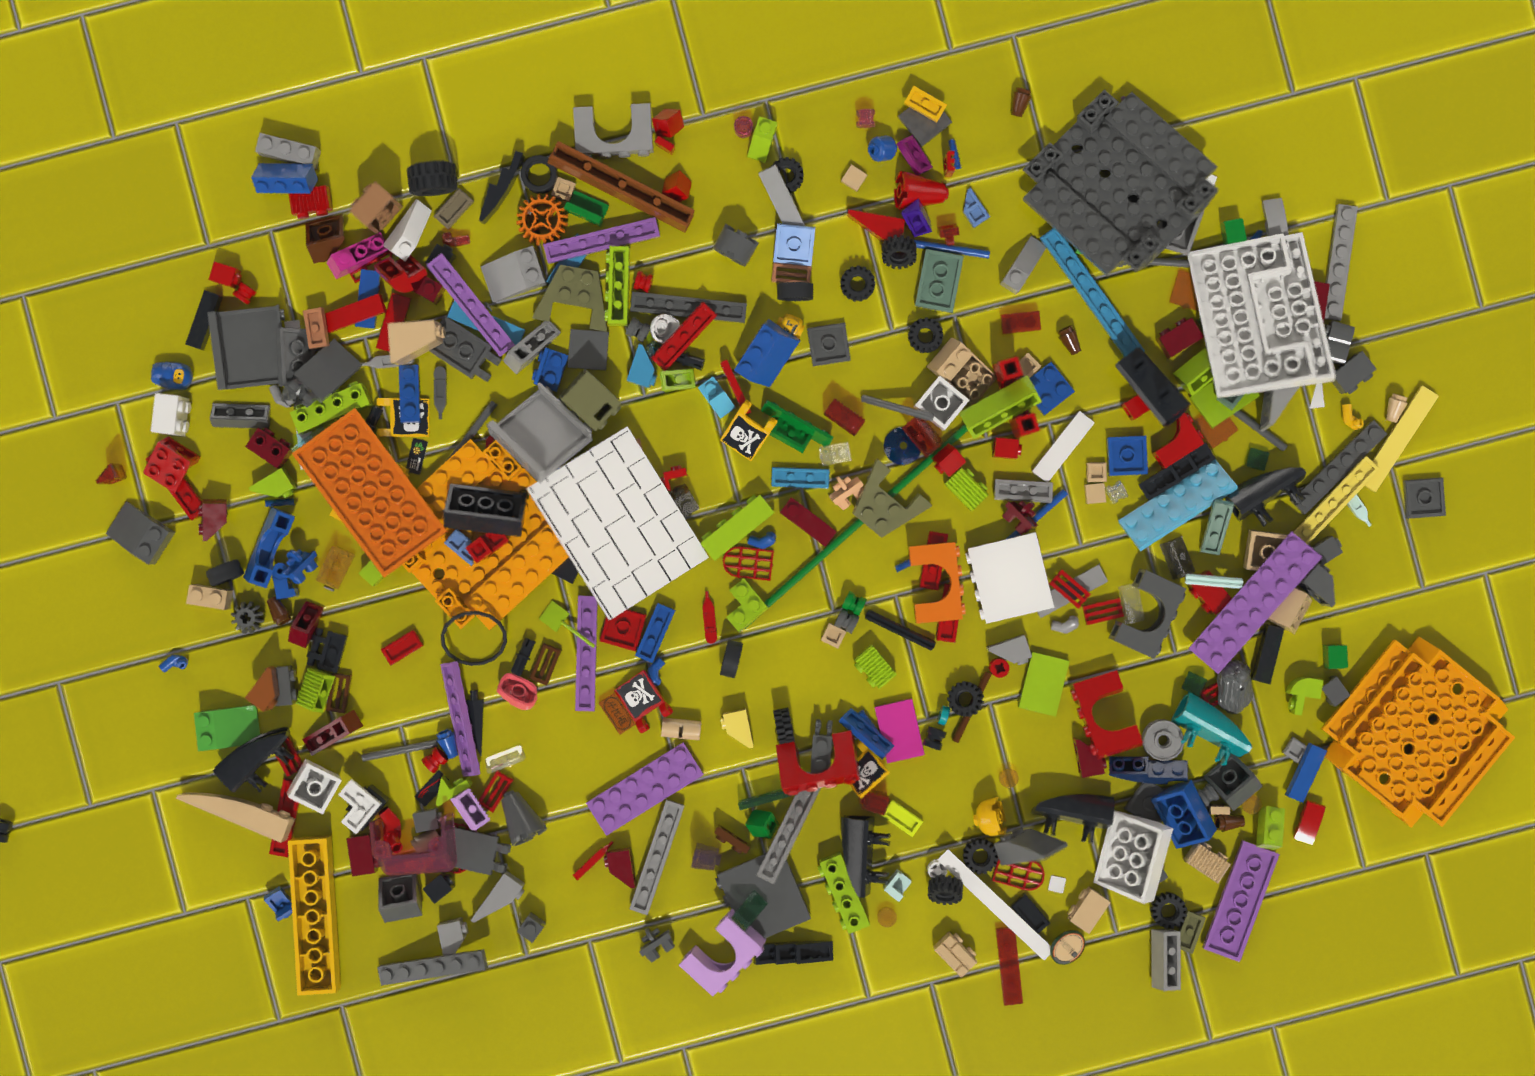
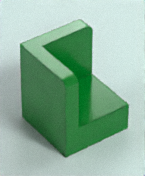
M1242 218L1224 221L1220 224L1223 245L1247 241Z
M1323 645L1324 668H1348L1347 645Z
M753 810L745 825L752 836L771 839L779 823L772 812Z

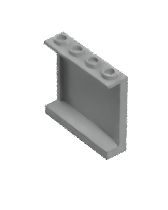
M539 382L538 391L501 421L495 423L492 420L487 424L489 434L541 483L592 441V429L587 423H582L573 410L569 411L566 408V404L560 398L557 399L548 386L544 387Z

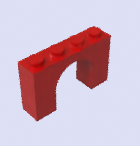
M1018 356L992 365L999 390L1016 382L1023 375ZM1026 410L1009 420L1014 439L1040 431L1035 412L1030 413Z
M1138 394L1121 404L1131 421L1150 410ZM1184 413L1176 420V432L1172 440L1152 453L1161 469H1166L1205 444L1202 440L1204 439L1202 433L1194 428L1192 425L1193 419L1188 413Z
M1117 670L1074 683L1072 690H1070L1073 701H1077L1079 707L1076 708L1078 717L1083 719L1085 726H1083L1086 738H1090L1092 743L1089 745L1090 751L1093 756L1096 755L1097 760L1140 747L1143 744L1137 724L1116 731H1108L1098 726L1094 721L1092 715L1094 704L1104 697L1123 691V685Z
M851 730L832 734L835 758L830 768L819 774H810L801 769L799 751L795 742L776 745L783 792L788 795H797L801 791L813 792L818 790V788H834L838 784L844 783L849 785L861 780L855 740Z

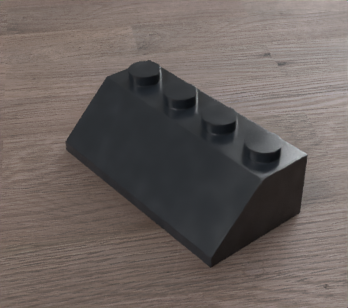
M450 484L444 509V528L521 537L527 493Z

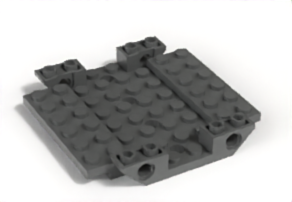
M1103 90L1077 116V122L1054 145L1049 143L1023 168V171L1038 183L1023 197V201L1100 271L1108 276L1124 262L1135 272L1148 266L1204 211L1219 189L1207 180L1217 169V166L1134 93L1131 92L1117 106L1118 101L1106 90ZM1079 145L1083 150L1080 153H1075L1072 151V147ZM1102 170H1107L1111 175L1103 178L1099 173ZM1136 195L1139 200L1136 203H1131L1128 201V197ZM1159 220H1164L1167 223V226L1165 228H1159L1157 227L1156 222Z

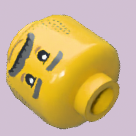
M787 313L784 318L779 317L777 325L800 339L805 327L801 318Z

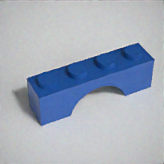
M271 506L243 576L247 582L267 588L273 573V561L276 550L282 539L288 535L295 516Z

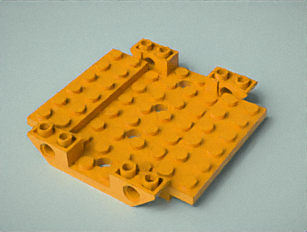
M470 439L416 490L444 526V509L450 484L521 492L523 490L527 491V488L537 481L496 440L482 451ZM529 494V498L526 501L521 537L506 535L510 542L479 563L474 561L473 566L469 565L444 544L455 530L445 528L448 531L402 566L409 573L414 574L436 598L435 602L450 618L466 611H480L491 614L501 621L563 564L569 556ZM460 530L472 542L486 534L485 532ZM438 568L444 570L445 575L442 579L435 577V571ZM466 615L456 619L454 622L462 629L475 615ZM476 615L489 630L497 625L488 617Z
M1419 636L1408 649L1397 640H1393L1349 693L1350 696L1340 704L1321 728L1334 739L1327 747L1324 757L1350 779L1359 783L1381 801L1383 806L1410 828L1414 826L1423 813L1443 827L1515 738L1498 722L1508 710L1503 701L1443 651ZM1458 683L1461 685V692L1454 694L1453 686ZM1434 713L1437 716V721L1434 724H1430L1428 717ZM1410 743L1413 750L1411 753L1406 754L1404 746ZM1383 773L1388 775V781L1385 784H1381L1379 781V777Z

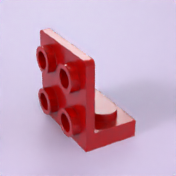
M168 436L158 441L143 473L175 493L178 491L189 467L197 464L201 456Z

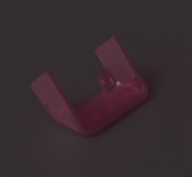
M453 813L440 817L442 836L434 837L429 841L428 853L392 855L391 845L383 839L384 823L381 818L369 822L372 854L382 871L386 875L392 876L449 872L457 865Z

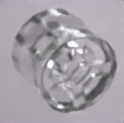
M1120 480L1115 482L1113 486L1105 487L1107 495L1113 504L1117 503L1121 498L1125 499L1128 497L1126 489Z

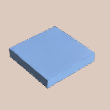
M777 223L773 262L811 266L815 227Z

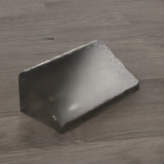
M1182 536L1160 544L1173 580L1183 578L1186 574L1195 572Z

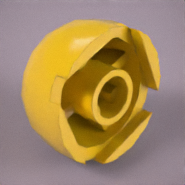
M998 797L982 801L977 807L976 814L973 815L975 826H979L980 830L988 836L1006 834L1007 829L1003 827V822L1006 821L1002 802L997 801Z

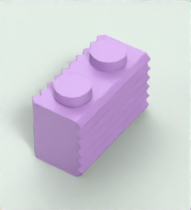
M465 789L450 800L469 828L474 831L490 821V818L485 814L486 811H483L484 808H481V805L477 802L473 792H470L471 789Z

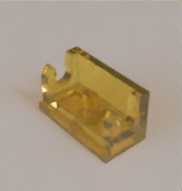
M332 546L316 581L331 588L339 589L355 554L338 546Z

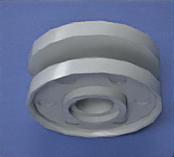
M1157 719L1150 722L1144 728L1141 735L1144 750L1151 757L1160 761L1171 760L1177 757L1184 746L1181 743L1184 737L1181 729L1175 723L1165 719ZM1166 735L1167 742L1160 745L1158 743L1159 737Z

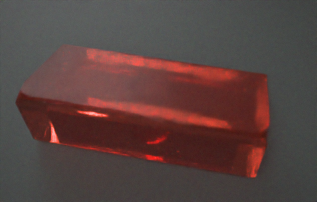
M108 464L96 479V483L111 485L126 479L127 476L121 464Z

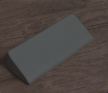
M213 403L210 422L213 427L262 429L267 427L269 429L271 406Z

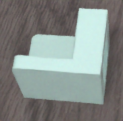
M897 869L889 878L888 884L883 886V889L899 902L903 898V892L911 884V880Z

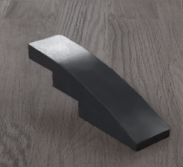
M515 151L510 169L502 167L498 184H489L479 218L482 224L488 222L509 194L525 158L523 153Z
M1204 442L1205 444L1166 469H1161L1141 482L1139 487L1148 501L1216 459L1208 444Z
M833 941L764 943V951L758 957H753L755 965L771 963L776 965L788 963L804 964L833 961Z

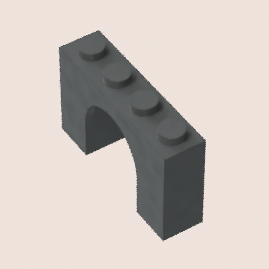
M1139 569L1132 586L1152 595L1156 599L1159 606L1158 618L1151 627L1144 630H1137L1116 621L1108 638L1155 659L1161 651L1163 639L1169 633L1171 621L1177 616V608L1185 598L1186 588L1150 571Z

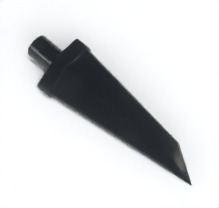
M470 690L471 700H466V704L468 706V715L472 725L476 749L482 757L484 699H478V690Z

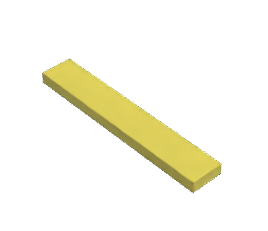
M1420 386L1372 459L1381 469L1369 480L1365 487L1373 492L1378 490L1439 397L1437 394L1425 386Z
M1365 456L1293 533L1308 545L1381 468Z

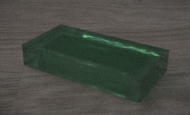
M754 890L730 918L743 931H746L768 903Z

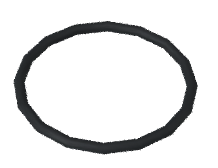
M466 611L453 616L444 625L441 632V645L446 654L453 660L458 661V663L469 666L484 665L494 661L503 653L507 644V633L501 621L491 614L480 611ZM466 615L488 617L497 623L503 632L502 646L493 657L484 661L469 662L459 659L450 653L445 645L444 635L448 626L456 619Z

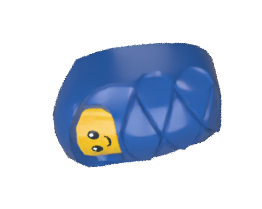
M158 362L152 367L151 381L160 387L172 390H186L192 383L193 373L188 365L176 362Z

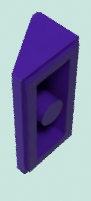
M919 199L915 200L901 212L914 237L932 232L931 221Z

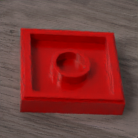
M627 609L611 620H608L606 616L600 642L636 652L647 614Z

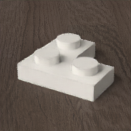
M353 779L338 794L353 806L341 822L355 834L361 830L382 804Z

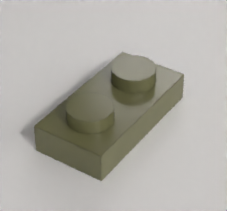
M1187 910L1185 912L1187 916L1184 917L1185 921L1181 923L1179 928L1181 950L1193 954L1206 918Z

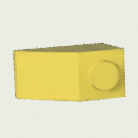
M746 708L723 713L724 718H720L722 729H726L727 734L748 748H754Z

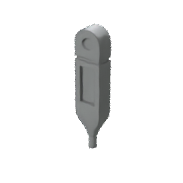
M390 355L377 356L368 362L361 363L362 366H370L377 369L399 367V365L390 362ZM415 359L411 360L410 362L404 365H412Z

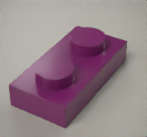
M913 135L896 144L915 175H921L933 168Z

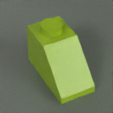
M759 116L749 148L748 158L766 163L778 122Z
M280 468L249 487V490L286 499L294 494L293 490L298 487L287 469Z

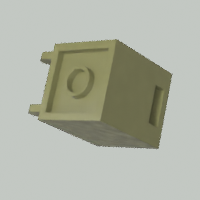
M586 369L581 371L559 395V398L594 431L597 429L601 430L608 423L606 419L611 414L614 416L621 409L619 406L621 402ZM607 402L609 405L595 418L594 415Z

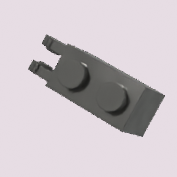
M816 719L810 774L822 773L832 765V720H828L826 735L820 734L821 720Z

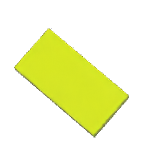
M893 799L890 800L881 813V816L911 837L914 836L923 823V820Z

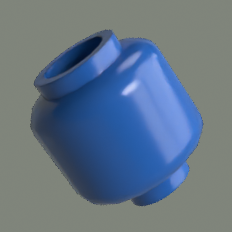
M887 135L872 138L868 146L870 157L877 162L891 160L897 151L896 142Z

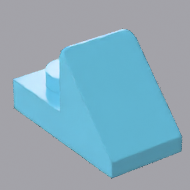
M711 377L698 387L720 419L736 408L714 377Z

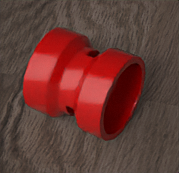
M435 747L432 750V755H426L422 758L423 764L432 773L439 770L440 764L444 765L449 761L439 747Z

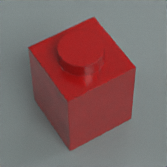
M214 261L208 280L235 289L236 285H239L242 275L240 270Z
M994 438L992 457L1017 459L1018 455L1021 456L1022 444H1019V439Z
M949 443L932 457V460L936 463L934 465L935 469L940 474L945 473L948 477L966 463V460L957 449Z

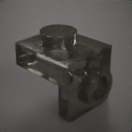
M686 484L676 486L669 492L684 518L700 509Z

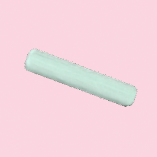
M1186 574L1185 576L1186 584L1238 589L1243 587L1242 578Z

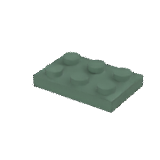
M929 249L925 250L915 301L916 307L953 313L964 256Z

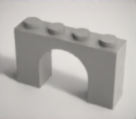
M650 103L631 104V132L625 140L616 144L606 143L596 135L594 109L592 106L573 107L575 150L591 158L592 156H600L601 159L611 158V155L627 158L630 157V154H638L640 157L649 156V153H654Z

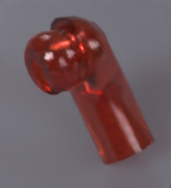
M445 232L441 235L443 244L457 247L470 244L469 235L452 237L451 232Z

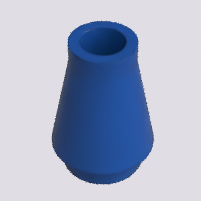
M446 729L437 733L436 740L447 758L451 759L458 756L454 732L451 729Z

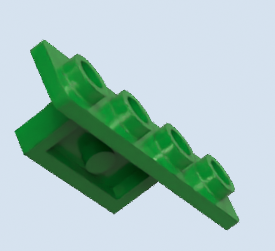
M766 400L761 411L778 421L769 435L801 453L804 452L811 439L828 448L834 438L827 431L813 426L811 422L804 421L793 412L784 410L774 402Z

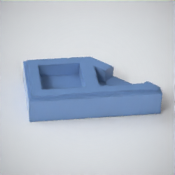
M969 188L966 194L963 213L972 227L975 228L990 218L973 190Z
M455 529L444 544L469 565L473 566L474 559L465 548L472 543V540L460 530Z

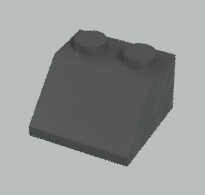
M1316 564L1298 586L1320 605L1333 607L1335 605L1333 576L1329 574L1330 570L1325 565Z
M1230 753L1227 765H1220V762L1203 778L1234 811L1263 786L1256 775L1237 756Z
M416 871L378 878V910L385 923L422 916V896Z

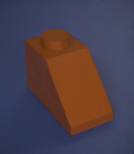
M274 666L267 667L245 697L262 712L269 709L272 710L278 703L276 699L280 693L277 672Z

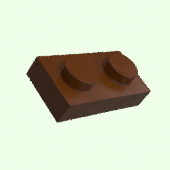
M720 824L714 830L719 841L722 843L727 841L733 845L731 848L739 854L742 852L747 854L750 844Z

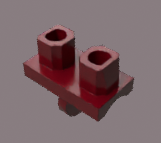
M1022 500L1018 505L1015 501L1012 503L1009 501L1005 505L1007 509L1002 517L1009 523L1017 517L1020 522L1015 529L1021 535H1024L1030 529H1036L1038 526L1032 519L1036 515L1032 510L1035 506L1033 502L1026 504Z

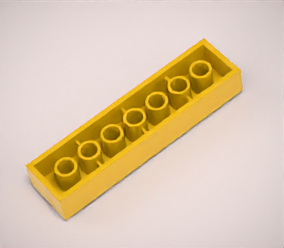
M331 835L295 837L288 841L297 995L337 993L341 988L332 837Z

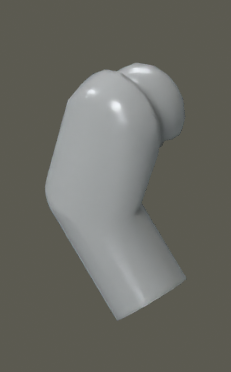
M272 385L269 388L277 404L289 408L296 402V399L290 401L282 400V393L278 385Z

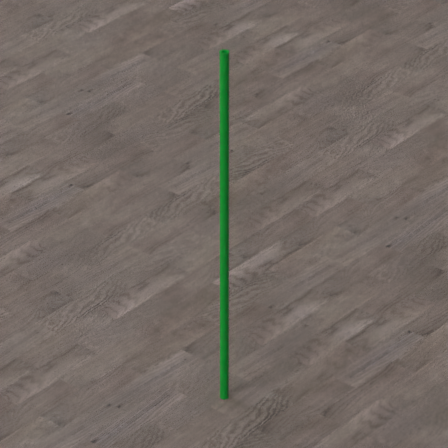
M962 425L887 493L892 498L934 462L932 457L948 443L953 445L968 431L966 425ZM859 519L853 522L764 602L767 607H771L864 523Z

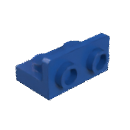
M545 347L544 351L541 350L538 357L540 362L539 368L534 370L532 376L533 384L538 386L540 382L544 387L548 386L552 391L557 392L569 355Z

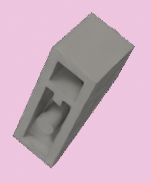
M1031 236L1000 285L1016 295L1045 251V245Z
M544 321L509 350L503 361L517 375L561 332L551 321Z
M506 870L470 921L474 923L512 903L515 898L519 900L525 891L522 889L525 883Z

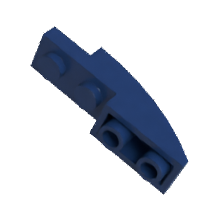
M1109 756V775L1124 780L1151 784H1168V781H1188L1187 760L1160 761L1148 760V757Z

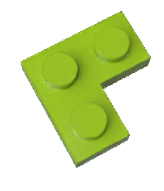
M744 578L729 590L741 604L727 616V619L739 633L768 609L767 605Z

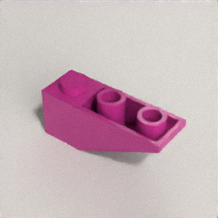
M381 232L331 254L327 265L336 279L343 277L387 252L388 249L383 246L386 240Z

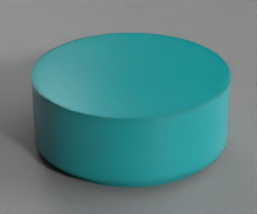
M942 706L937 721L938 724L946 725L950 707Z

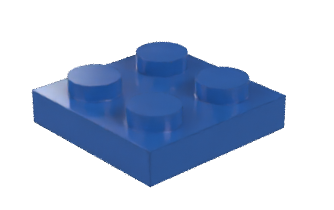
M1052 362L1048 363L1030 378L1042 400L1036 407L1044 416L1075 392Z
M1146 436L1107 438L1108 476L1148 474Z

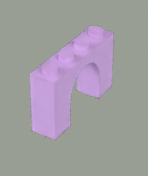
M733 909L720 920L715 929L732 944L736 952V959L726 964L715 962L695 945L679 964L711 996H714L717 992L722 993L728 986L727 982L729 980L734 981L740 974L739 970L741 968L746 969L751 964V959L754 956L758 957L765 949L763 945L766 939Z

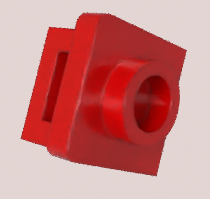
M678 465L670 467L671 471L663 472L664 477L660 478L668 492L671 491L669 480L688 476L686 468Z

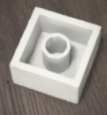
M939 376L915 404L914 408L934 414L933 421L931 422L944 431L967 404L969 399Z
M155 393L151 432L185 436L189 429L187 416L191 411L189 398Z
M305 759L286 793L289 798L323 814L342 779L340 775Z

